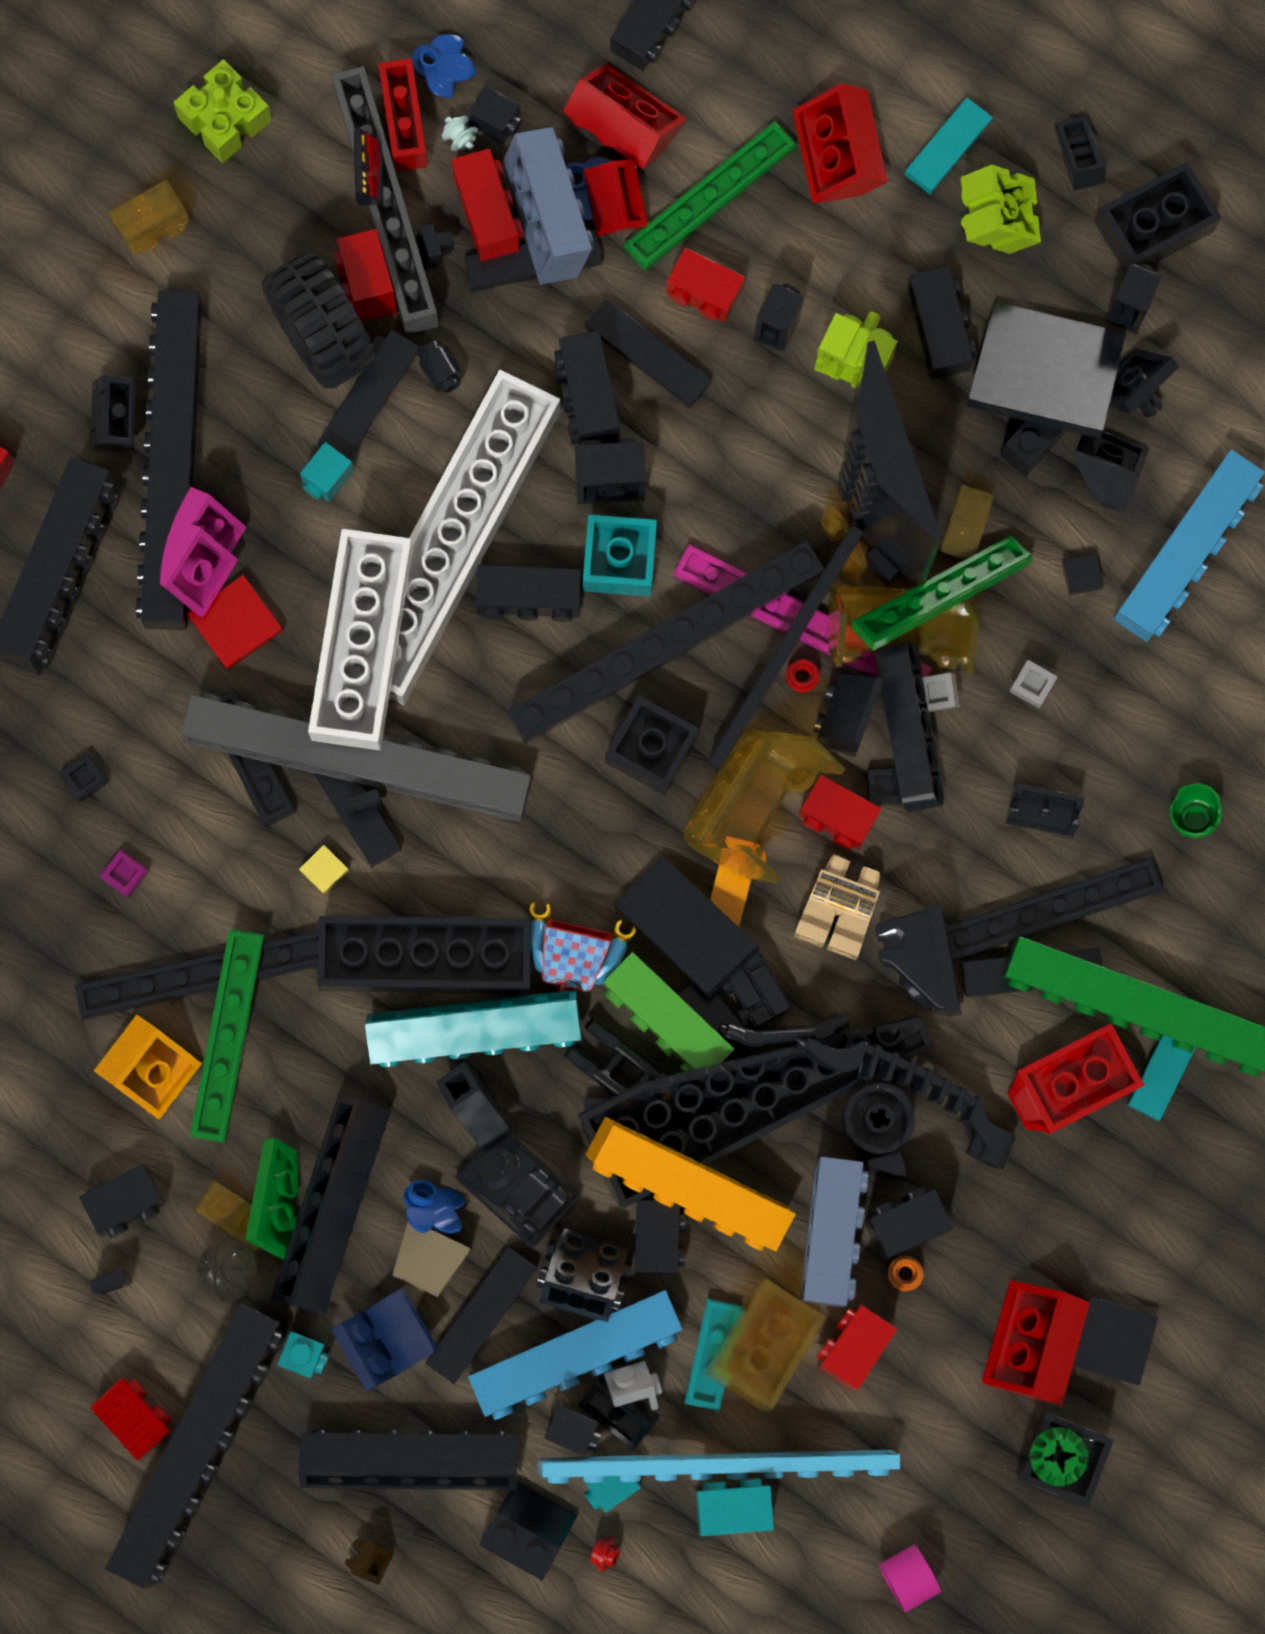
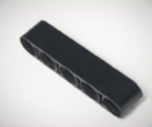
M912 640L881 646L876 650V662L879 678L883 679L881 690L903 806L909 813L940 807L944 804V790L917 647Z

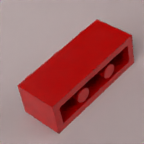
M412 58L378 63L395 172L428 168Z
M490 149L451 159L453 178L480 262L518 252V238L523 237V231L519 218H512L510 212L514 205L509 188L503 190L500 181L504 179L500 160H493Z

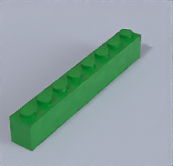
M1015 937L1001 976L1009 979L1008 986L1027 993L1029 987L1042 991V999L1061 1005L1062 999L1075 1004L1073 1010L1094 1017L1095 1011L1108 1016L1107 1023H1112V1025L1127 1029L1129 1023L1141 1028L1140 1035L1159 1041L1161 1036L1168 1037L1174 1040L1173 1047L1192 1053L1195 1047L1207 1052L1205 1057L1207 1060L1221 1065H1226L1227 1060L1240 1064L1238 1071L1258 1078L1260 1072L1265 1073L1264 1026L1023 937Z

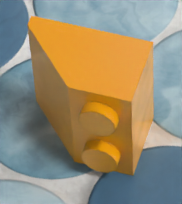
M136 1015L95 1068L94 1072L160 1120L202 1063L156 1027Z

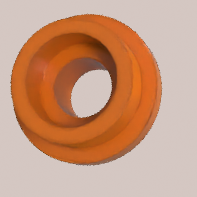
M900 1256L894 1259L888 1268V1279L897 1290L905 1292L914 1290L923 1280L922 1265L911 1256ZM902 1267H907L911 1270L912 1276L907 1281L899 1277V1270Z

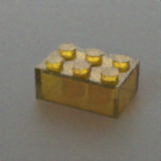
M767 1279L759 1281L704 1374L763 1412L773 1410L826 1316Z

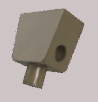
M408 1222L393 1276L406 1282L403 1288L417 1309L425 1292L437 1298L441 1296L470 1255L471 1249L431 1229L427 1233H421Z

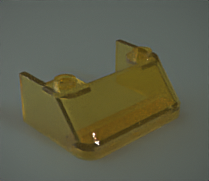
M844 585L832 586L830 588L829 653L835 667H842L843 662H854L856 657L863 655V651H873L851 629L853 620L907 592L908 589ZM965 600L885 645L912 640L917 647L918 654L930 655L931 659L937 661V666L956 668L957 664H961L966 675H973L980 621L968 601Z
M760 730L749 731L735 744L683 832V839L693 850L742 878L778 884L781 877L765 863L766 853L761 847L756 846L757 842L787 792L799 793L808 790L813 785L818 772L842 775L845 768L813 736Z

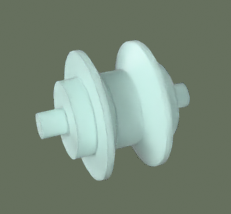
M461 116L453 119L447 117L445 119L447 124L443 129L444 132L441 138L453 141L451 150L458 151L468 148L471 151L474 149L475 146L472 143L476 139L475 136L478 129L466 126L468 117Z

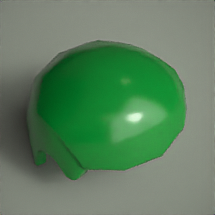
M1193 783L1183 786L1178 790L1174 801L1170 805L1169 815L1176 831L1183 837L1197 840L1215 832L1221 823L1223 809L1219 795L1210 786Z

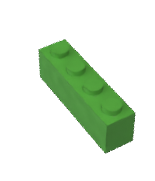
M633 952L603 982L604 987L607 989L604 993L605 997L618 1009L624 1005L633 1014L629 1019L643 1033L649 1029L658 1038L654 1043L668 1057L674 1053L684 1062L680 1066L684 1072L726 1062L734 1053L735 1049Z

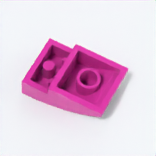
M190 487L175 516L166 541L161 565L160 585L194 613L203 618L238 561L231 552L247 527L211 495Z

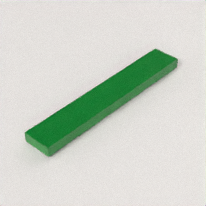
M776 121L772 122L653 219L648 226L642 228L623 244V248L646 272L796 149L797 144Z
M1010 535L853 620L851 629L874 651L1031 565L1033 556Z
M229 929L190 1137L222 1143L226 1142L265 935Z

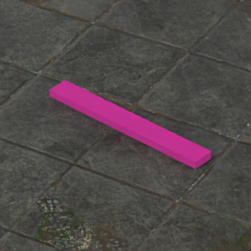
M690 544L673 573L674 577L709 595L747 575V573ZM787 594L751 616L787 633L804 602ZM817 610L799 640L870 677L879 678L876 650L873 651L851 629L850 625ZM920 662L923 677L929 676L932 667Z

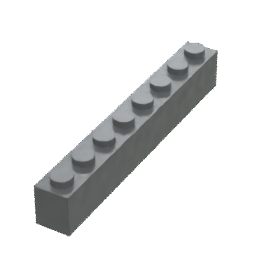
M362 66L332 74L335 95L353 156V131L360 128L381 140L384 202L381 205H368L374 228L377 229L405 334L409 335L438 327L436 308L365 68Z

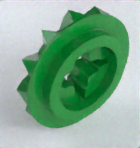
M1060 1427L1050 1428L1043 1431L1034 1440L1030 1450V1462L1035 1474L1045 1483L1053 1486H1067L1078 1481L1087 1469L1089 1452L1083 1439L1072 1430ZM1057 1440L1062 1452L1074 1453L1073 1457L1064 1460L1063 1473H1061V1468L1058 1467L1057 1462L1044 1460V1457H1050L1051 1454L1055 1453Z

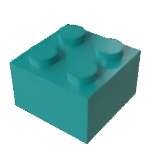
M588 515L583 591L651 597L657 520Z
M761 1479L738 1480V1487L726 1488L724 1481L702 1483L703 1490L695 1491L698 1534L700 1536L774 1530L770 1486L762 1485Z

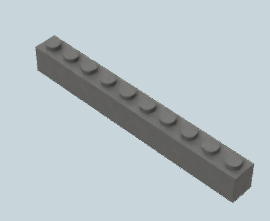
M201 693L200 697L191 695L181 733L183 743L360 783L365 786L518 822L521 820L531 775L525 774L523 768L505 765L503 769L491 766L489 760L479 757H471L469 761L457 758V753L445 749H438L437 753L423 750V745L411 741H404L403 745L389 742L390 738L383 735L381 751L311 741L308 733L309 717H303L302 721L288 718L289 714L280 710L269 709L268 713L254 710L255 706L246 702L235 701L234 705L221 702L220 697L208 693Z

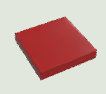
M244 575L219 591L203 618L193 611L187 613L189 619L227 671L283 632V628Z

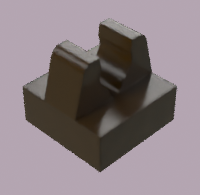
M356 1539L353 1545L360 1548L359 1554L355 1561L346 1558L345 1565L351 1570V1574L379 1585L394 1551L366 1539Z

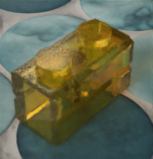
M167 179L108 212L113 226L132 255L138 251L139 253H146L156 246L157 240L166 235L173 237L180 234L186 228L185 224L190 222L186 209Z

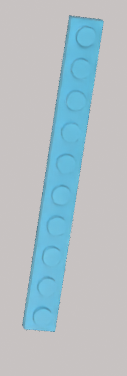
M893 1450L538 1458V1473L542 1478H547L548 1483L554 1484L568 1483L569 1477H583L584 1482L600 1483L605 1482V1476H619V1481L637 1482L641 1481V1475H655V1480L674 1481L677 1480L678 1474H691V1479L710 1480L713 1479V1474L726 1473V1478L747 1479L748 1473H762L763 1478H783L784 1472H797L798 1477L811 1478L818 1477L819 1471H833V1476L849 1477L854 1476V1470H868V1475L886 1476L889 1475V1469H900V1454Z

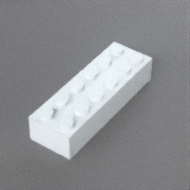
M348 529L341 530L308 730L311 741L381 751L413 553L410 538Z

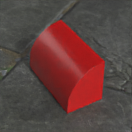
M634 159L611 161L583 170L597 236L616 234L648 226Z

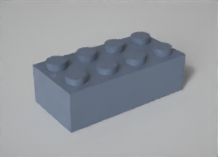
M553 127L514 134L502 162L540 285L578 278L594 246L590 230L585 229L583 222L584 210L582 203L579 199H576L573 191V174L570 169H566L563 160V143L560 138H556Z
M820 1157L815 1164L799 1300L801 1304L842 1309L847 1306V1301L851 1302V1300H854L856 1279L850 1278L851 1266L858 1264L860 1243L854 1242L855 1231H859V1228L862 1229L864 1207H859L858 1203L859 1195L863 1196V1193H866L868 1172L862 1171L863 1162Z

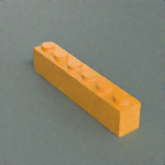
M607 1117L604 1118L585 1154L594 1164L592 1169L608 1178H611L614 1173L624 1178V1185L640 1193L645 1188L655 1193L653 1196L655 1200L672 1208L674 1203L685 1207L684 1213L699 1222H703L704 1218L716 1222L714 1228L731 1237L735 1232L745 1236L744 1242L760 1251H763L764 1247L777 1251L796 1215L787 1205Z

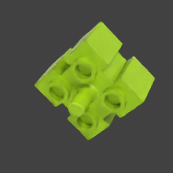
M224 59L203 76L206 85L202 89L198 90L193 85L173 102L178 118L195 136L201 132L204 145L222 164L242 147L240 138L246 132L253 138L272 121L268 104L251 87L246 91L244 90L242 78Z
M989 165L961 177L962 201L969 208V214L964 215L961 219V224L965 229L968 242L981 246L990 244L993 249L1008 254L1041 242L1039 218L1033 215L1032 208L1033 205L1037 204L1035 178L1020 173L1010 176L1009 170L995 165Z
M875 312L868 313L863 325L858 318L852 315L844 314L842 316L835 313L819 346L814 370L838 381L840 378L851 383V387L856 388L867 343L875 340L887 374L898 341L893 339L889 332L876 328L881 317Z

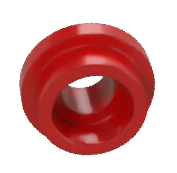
M802 658L790 663L786 670L785 678L792 690L798 693H807L818 685L820 672L814 662ZM804 671L808 674L809 679L801 682L796 678V674Z
M600 1536L592 1551L591 1563L597 1565L599 1571L605 1572L608 1567L613 1568L616 1565L621 1552V1547L617 1546V1538L613 1536L608 1538Z

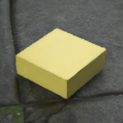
M325 845L299 868L300 872L324 895L349 871Z

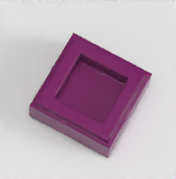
M120 849L99 877L123 896L129 898L148 874L149 870Z

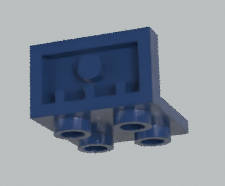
M404 1288L395 1291L362 1313L331 1329L366 1392L390 1380L438 1350L437 1345Z

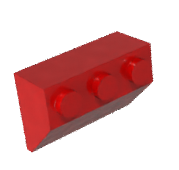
M608 63L579 79L563 110V113L570 117L576 126L590 131L598 137L600 143L614 148L624 155L626 160L634 159L635 165L642 169L658 159L687 120Z
M841 83L792 110L812 203L818 204L862 196L888 183L867 89Z
M1010 1280L982 1383L1031 1399L1062 1406L1090 1302L1066 1292Z

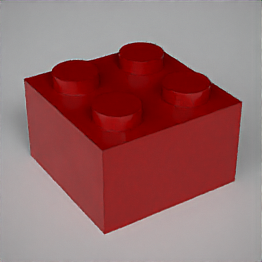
M377 229L338 238L339 251L333 252L339 281L342 284L346 297L353 305L362 323L396 315L394 291Z
M862 1305L854 1310L851 1308L846 1309L835 1326L841 1331L835 1340L827 1339L816 1355L821 1360L817 1368L851 1391H856L860 1388L897 1328Z

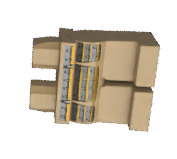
M833 855L825 870L821 869L793 937L823 948L835 915L839 916L826 950L856 961L880 893L877 890L880 872L863 867L858 881L854 882L844 878L850 861Z

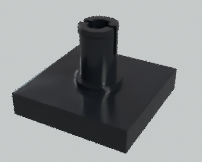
M1134 348L1118 365L1109 407L1133 413L1139 407L1146 418L1156 415L1157 411L1154 406L1157 410H1161L1163 404L1159 401L1154 391L1179 368L1173 357Z

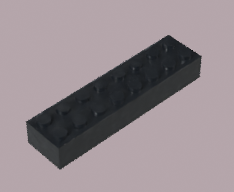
M240 1303L105 1570L143 1589L163 1581L170 1567V1563L166 1562L170 1551L179 1549L187 1534V1530L183 1529L187 1518L195 1517L204 1500V1497L199 1495L204 1484H212L221 1466L216 1463L221 1451H228L235 1440L237 1431L233 1430V1427L238 1417L243 1419L246 1417L254 1399L249 1397L254 1386H261L268 1375L270 1366L266 1365V1362L271 1352L277 1354L286 1339L287 1334L282 1332L285 1327L284 1324Z

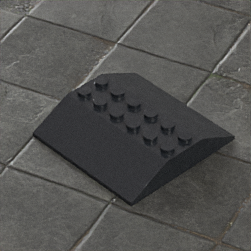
M874 340L867 343L850 409L841 472H839L840 481H837V488L841 500L848 501L851 512L847 513L850 527L855 526L864 532L860 539L861 542L870 551L874 547L878 548L897 567L899 571L897 578L907 588L912 589L926 581L942 537Z

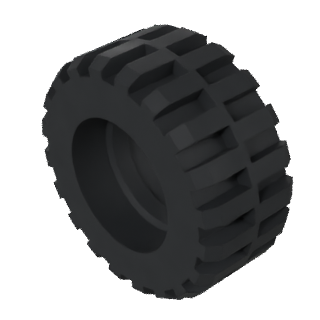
M302 253L265 275L261 285L274 316L277 318L279 325L302 362L323 388L334 389L372 366L376 354L370 342V337L365 331L364 325L356 314L353 305L346 297L345 292L316 254Z

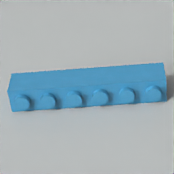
M1230 450L1113 620L1145 642H1148L1153 634L1160 637L1171 621L1165 617L1172 607L1178 610L1190 594L1184 590L1190 580L1197 583L1208 568L1203 563L1209 553L1216 556L1227 539L1222 536L1228 526L1234 529L1246 513L1240 509L1246 499L1253 502L1264 487L1259 480L1265 472L1233 450Z
M665 1290L610 1314L609 1322L596 1320L470 1375L468 1378L484 1416L492 1415L494 1420H498L514 1413L512 1407L514 1404L525 1400L527 1406L546 1399V1390L558 1386L560 1392L580 1384L578 1376L591 1371L593 1377L612 1370L613 1367L610 1362L624 1357L626 1363L646 1355L644 1347L657 1343L658 1348H662L678 1341L676 1333L681 1332L683 1329Z

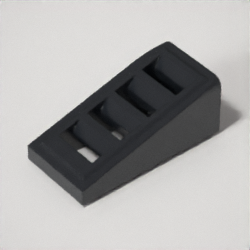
M1087 115L1055 123V132L1073 190L1103 184L1105 182L1106 167ZM1083 131V135L1067 139L1066 135ZM1087 144V146L1071 150L1072 147ZM1086 157H1090V158H1091V159H1087V160H1083V161H1079V162H1076V161H1075V160L1082 159V158H1086Z

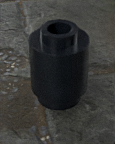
M438 340L427 344L418 352V357L420 358L419 365L435 391L449 393L461 385L464 372L448 346L443 345Z

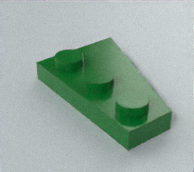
M276 1138L264 1139L245 1240L284 1260L297 1217H294L293 1197H296L299 1193L297 1150Z

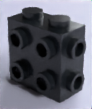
M561 1228L557 1241L550 1240L544 1260L550 1262L549 1268L542 1266L536 1287L543 1289L539 1303L609 1322L612 1309H620L625 1289L618 1288L619 1283L627 1284L632 1263L626 1261L629 1247L578 1231Z

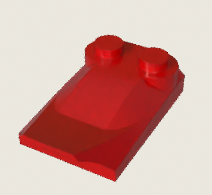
M1112 1023L1018 1070L1015 1081L1007 1094L1026 1130H1037L1052 1134L1145 1085Z

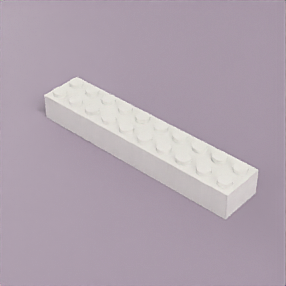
M500 369L409 537L412 541L413 553L389 696L390 699L404 706L561 412L559 398Z

